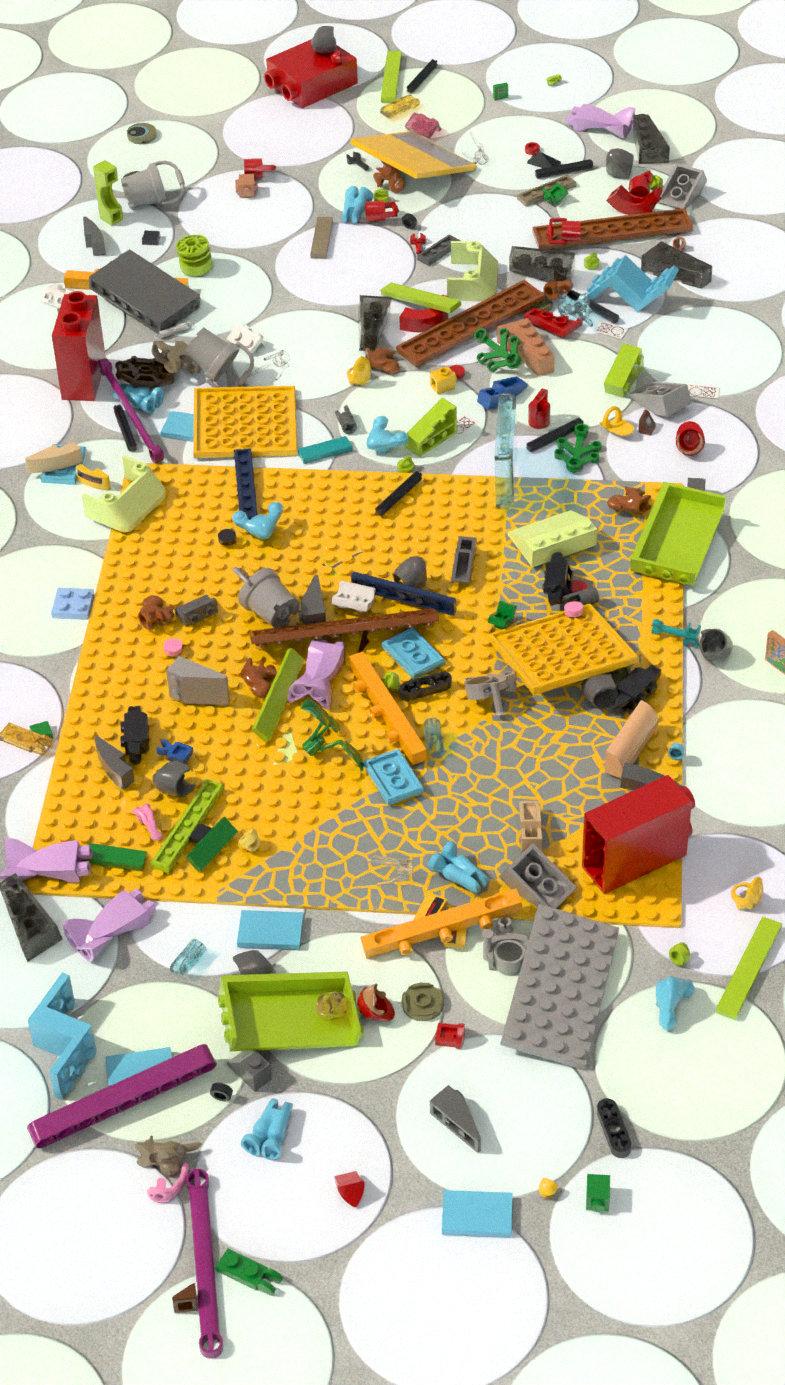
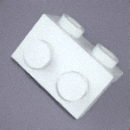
M53 283V285L44 286L41 301L60 308L64 294H69L75 290L70 288L64 289L62 285Z
M237 324L227 337V341L236 344V342H240L252 355L260 344L263 346L267 344L263 340V335L257 331L253 333V330L247 325L243 327Z
M341 581L338 593L332 597V604L342 609L352 608L356 612H367L374 605L375 588Z

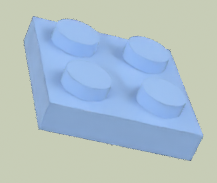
M58 588L51 611L52 618L88 620L95 595L94 589Z

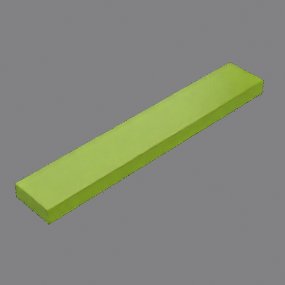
M387 51L381 92L382 103L396 102L402 51Z
M392 282L380 290L381 295L447 313H452L461 306L460 300Z
M292 648L287 650L251 730L264 742L270 740L287 702L289 688L296 681L305 660Z
M209 779L205 780L151 861V868L168 874L171 872L190 843V835L198 823H203L224 791V784Z
M762 916L716 1007V1013L734 1020L737 1019L782 928V923Z

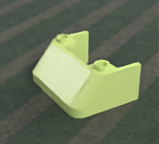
M451 241V264H473L478 266L477 271L468 270L465 272L463 278H447V296L460 301H484L495 295L497 290L498 260L477 241Z
M124 455L122 460L125 478L133 482L119 495L105 493L97 499L83 493L82 500L85 517L120 532H130L165 499L166 490L147 464Z

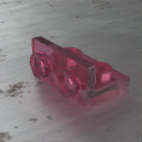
M414 112L405 124L407 130L429 139L435 131H441L439 122L436 119H430L422 113Z

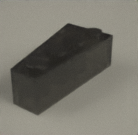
M649 114L633 115V135L638 163H669L670 147Z
M662 241L641 257V270L644 273L650 271L653 272V275L659 277L666 268L670 269L675 265L679 271L674 280H681L682 284L702 289L711 282L712 265Z
M519 246L511 247L509 271L545 282L569 279L572 281L575 269V253Z
M359 296V351L366 352V348H369L373 352L375 347H378L390 315L392 297Z
M16 873L0 882L3 900L27 962L63 940L56 923Z

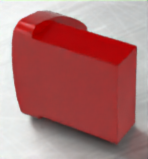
M438 1023L435 1045L462 1049L465 1039V1024Z
M357 1171L334 1176L337 1190L341 1197L349 1205L357 1207L364 1193V1180L359 1177Z

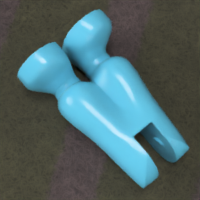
M351 186L346 190L342 222H348L349 218H352L353 223L358 222L365 210V202L372 201L374 198L373 193L368 188L361 187L358 190L356 186Z
M126 383L120 385L131 405L139 410L143 409L144 412L152 414L155 411V407L159 408L164 398V390L162 388L156 387L151 392L145 387L134 388ZM113 391V397L119 400L117 394Z
M453 841L447 842L441 854L436 852L430 858L428 869L433 872L442 873L446 879L460 884L472 893L477 894L480 892L481 887H485L490 882V878L467 857L456 855V843Z
M272 1098L255 1123L252 1134L243 1136L241 1140L242 1148L253 1156H259L262 1151L263 1157L267 1160L279 1158L282 1153L280 1144L283 1142L293 1103L285 1101L281 1110H279L278 1099Z

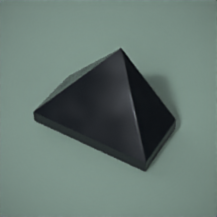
M539 152L534 153L527 161V164L546 168L561 165V161Z

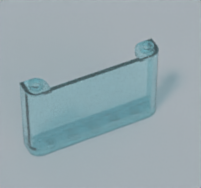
M499 394L494 455L496 508L503 509L513 506L515 497L517 408L516 397L512 394Z

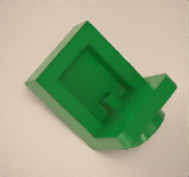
M559 183L555 184L549 191L545 188L542 189L544 200L547 203L551 202L555 206L569 194L567 189Z
M499 601L497 611L489 615L488 623L493 624L498 629L508 627L514 622L517 606L505 601Z

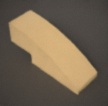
M73 441L60 448L56 445L48 447L26 457L25 461L28 473H41L67 468L83 462L81 448Z
M519 801L522 853L532 843L542 851L539 801Z

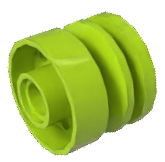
M198 234L188 235L176 243V251L182 273L188 276H200L212 269V255L210 253L209 241L205 236Z

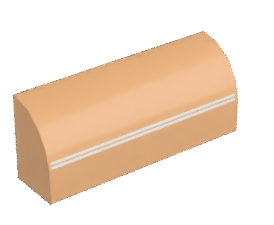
M642 700L639 702L606 750L605 773L621 778L624 764H633L656 731L658 726L657 714L648 703Z

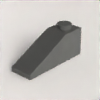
M314 575L301 601V610H298L299 622L303 621V624L326 622L318 575Z
M447 1085L430 1100V1114L474 1151L479 1153L481 1151V1137L465 1098L459 1090H454L451 1086Z

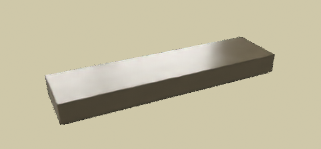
M565 175L518 194L517 200L524 206H529L544 200L543 188L549 191L555 184L559 183L568 190L576 187V181L570 176Z
M317 217L310 258L326 259L333 217Z

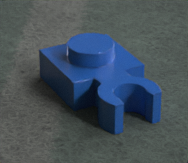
M163 739L161 744L164 748L156 747L158 755H167V760H176L183 764H186L194 753L193 747L177 741L172 745L168 740Z

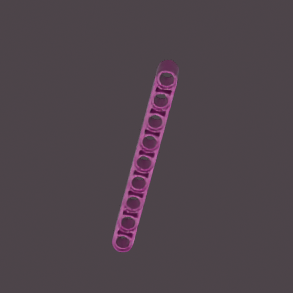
M201 1044L29 1123L27 1130L36 1148L46 1147L213 1070L217 1063L208 1045Z

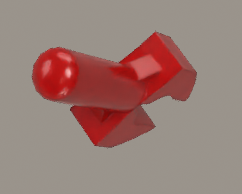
M415 233L410 236V245H415L417 255L422 252V244H426V236L420 233L419 239L415 237Z

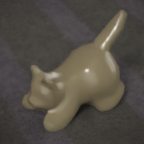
M151 1135L144 1143L138 1142L135 1144V1148L141 1153V1157L137 1159V1164L141 1167L157 1164L160 1166L162 1174L171 1176L177 1174L180 1170V1164L184 1159L185 1153L197 1150L202 1146V1143L196 1142L181 1145L179 1142L171 1140L154 1142Z

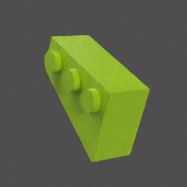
M625 343L622 344L604 381L605 393L624 398L627 392L630 391L631 386L644 369L642 348Z
M442 397L406 433L409 439L406 448L421 457L456 434L457 406Z

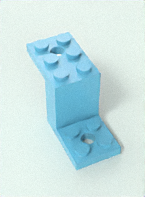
M625 255L621 259L617 258L611 267L607 266L601 275L597 274L592 279L593 283L587 288L588 292L585 297L592 300L610 286L638 312L670 288L679 269L675 265L670 269L666 268L661 276H656L651 280Z
M63 972L28 1018L33 1046L59 1056L50 1069L49 1074L54 1097L61 1100L67 1093L71 1092L74 1082L78 1077L82 1076L86 1065L90 1060L94 1059L97 1052L92 1025L66 1015L67 1011L73 1008L75 998L70 975Z

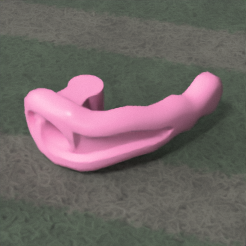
M146 803L142 807L134 808L132 813L137 816L139 823H144L148 827L152 840L159 841L162 838V834L157 830L154 812L151 810L150 805Z
M183 1163L178 1181L170 1188H165L166 1180L159 1178L156 1187H150L147 1190L149 1198L158 1203L168 1202L173 1199L185 1183L189 1164Z

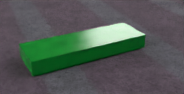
M226 817L221 818L185 858L198 872L202 871L238 832L237 829Z
M88 843L91 846L93 855L91 859H84L83 862L89 861L90 864L143 871L148 853L142 850Z

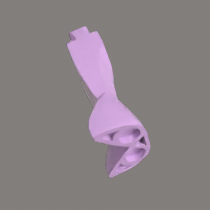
M583 104L581 107L574 106L572 114L567 116V124L573 125V130L580 132L589 128H605L618 137L625 139L633 127L635 108L628 107L615 115H611L601 108L588 104Z
M325 639L311 641L306 663V673L289 688L288 702H294L309 694L324 708L330 709L332 704L330 680L336 676L344 663L343 642L337 641L334 644H329Z
M13 838L5 839L7 868L0 873V877L7 886L17 884L36 875L74 883L80 882L81 876L90 875L91 873L89 861H82L84 859H91L93 851L90 845L80 846L78 840L53 844L36 851L20 840Z
M137 888L130 893L123 890L105 905L94 921L75 918L68 919L62 923L63 931L70 945L83 958L92 962L104 950L112 937L130 930L143 929L150 924L149 917L156 912L155 904L151 900L140 904L144 898Z

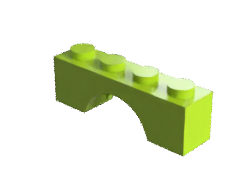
M104 160L93 166L100 219L112 226L123 220L122 206L116 200L112 189V184L118 181L117 167Z

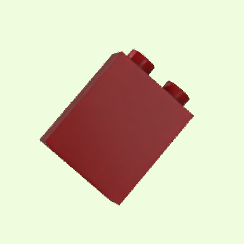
M311 39L267 58V72L264 73V80L270 89L274 88L287 101H292L303 109L358 84L357 58L336 45L334 52L340 51L342 63L335 64L331 60L334 52L329 54L315 53L311 47Z
M74 291L64 294L51 335L61 399L95 401L102 376L98 360L106 358L97 295H86L84 292Z
M666 775L584 813L582 868L603 894H607L687 855L688 837L693 833L690 823L691 809L695 808V799L690 789L686 786L679 787L669 775Z

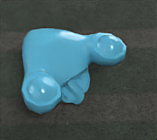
M378 416L374 419L373 428L367 438V448L383 453L391 448L404 446L409 441L408 434L399 432L394 435L391 431L384 430L389 420L386 416Z
M280 502L270 503L268 515H257L250 520L245 512L238 511L233 514L232 521L236 526L245 529L259 540H266L272 535L283 513V505Z
M669 976L666 979L659 980L656 985V1006L660 1009L659 1024L666 1031L674 1028L677 1023L674 1008L681 997L689 998L695 991V987L690 979Z

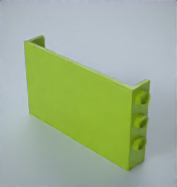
M663 481L631 556L630 571L694 586L725 510L726 496Z
M348 971L221 976L218 1006L223 1010L221 1013V1023L226 1027L224 1040L225 1043L229 1044L230 1052L358 1046L360 1037L364 1035L363 1025L359 1023L360 1010L355 1005L356 993L355 990H352Z

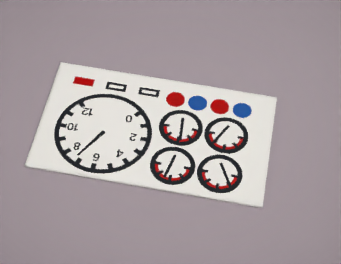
M599 321L593 329L595 332L622 339L628 330L627 328Z
M688 384L690 396L718 399L720 387Z
M464 414L457 419V433L453 436L458 437L477 424L478 421Z

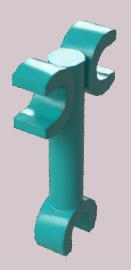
M659 619L653 620L651 633L660 634L664 632L684 637V646L687 647L688 642H692L695 649L698 647V635L701 631V625H698L697 629H692L691 623H688L686 630L664 625Z

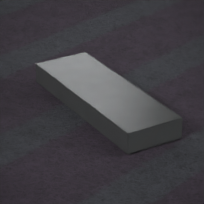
M447 235L418 254L417 260L430 266L451 252V241L461 240Z

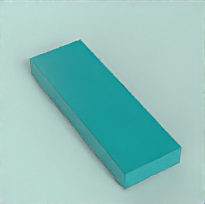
M343 436L299 448L298 455L303 464L350 452L352 451V445L348 438Z

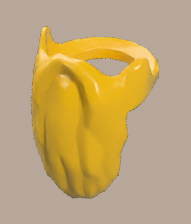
M360 356L354 366L348 369L347 377L350 385L357 384L362 386L369 381L371 366L367 357Z
M617 406L610 407L605 412L603 421L599 422L606 430L618 436H627L634 432L633 425L622 419V411ZM616 410L615 419L609 422L608 417L610 413Z
M755 877L751 883H739L732 888L731 897L737 909H754L761 901L764 890L762 878ZM738 887H748L745 898H741L735 893Z

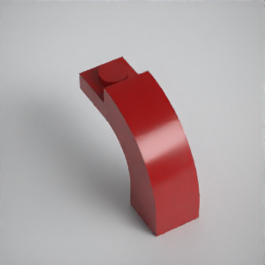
M620 185L610 193L606 201L623 214L649 213L653 211L656 204L661 200L660 196L663 190L658 187L650 194L638 197L632 195Z
M405 307L399 316L400 330L424 332L447 320L448 313L432 308L416 310Z

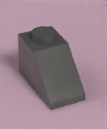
M242 1051L227 1062V1065L254 1092L272 1080L270 1063L257 1051Z

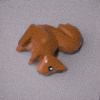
M381 161L384 164L383 168H376L380 173L373 174L377 187H382L384 180H388V187L391 192L400 193L405 185L403 178L400 177V170Z
M571 279L551 281L545 284L543 288L544 294L547 299L559 298V295L566 294L572 290L574 284Z
M375 347V351L371 352L369 348H366L365 357L369 359L371 368L383 370L389 374H395L400 369L399 363L394 360L395 357L393 356L396 351L387 348L380 350L378 347Z
M625 486L626 496L613 495L607 502L608 507L613 510L623 509L640 515L651 508V505L648 503L651 498L650 495L643 496L645 491Z
M156 595L148 596L143 600V607L138 613L140 625L151 631L152 624L154 623L163 626L162 621L171 622L174 617V606L162 609L164 601L161 597Z
M249 657L242 669L241 678L251 687L250 690L253 692V695L258 698H266L271 688L270 682L266 679L274 681L277 671L272 664L264 667V661L258 666L253 665V660Z

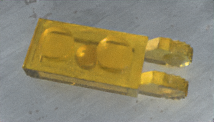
M408 94L381 107L380 113L391 119L410 108H416L420 100L418 98L413 99L414 96Z
M10 722L0 732V741L31 753L44 755L47 752L44 746L51 747L53 745V740L50 737L40 735Z

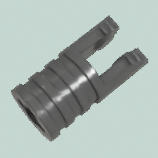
M345 405V412L340 413L337 410L335 415L343 432L351 434L356 431L357 424L349 407Z
M595 586L563 596V600L566 602L576 599L582 605L594 604L600 600Z

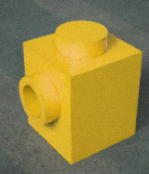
M448 366L430 372V386L437 395L455 389L457 376Z

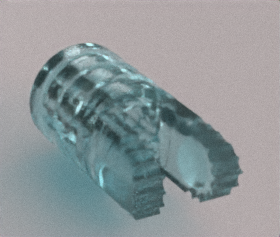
M429 718L423 723L426 749L431 751L433 744H435L436 752L442 753L444 746L441 722L439 719Z
M192 939L171 964L170 971L186 975L207 951L205 945L197 939Z

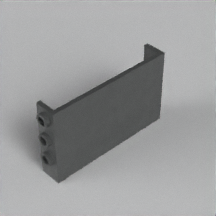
M130 249L89 276V289L157 334L160 331L175 326L200 307V294Z

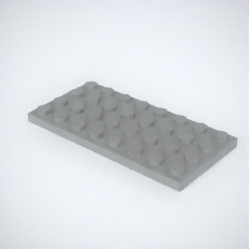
M538 904L500 1045L584 1070L619 927Z

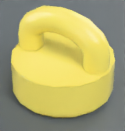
M251 829L240 838L239 844L244 849L246 848L248 851L254 852L260 846V839L256 831Z

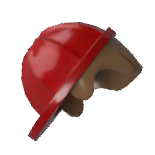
M684 422L677 430L676 446L684 455L693 456L699 454L705 445L703 430L696 422Z
M377 983L364 987L357 1000L360 1013L365 1018L375 1021L392 1020L395 1016V1011L390 1001L385 997L386 993L377 989Z

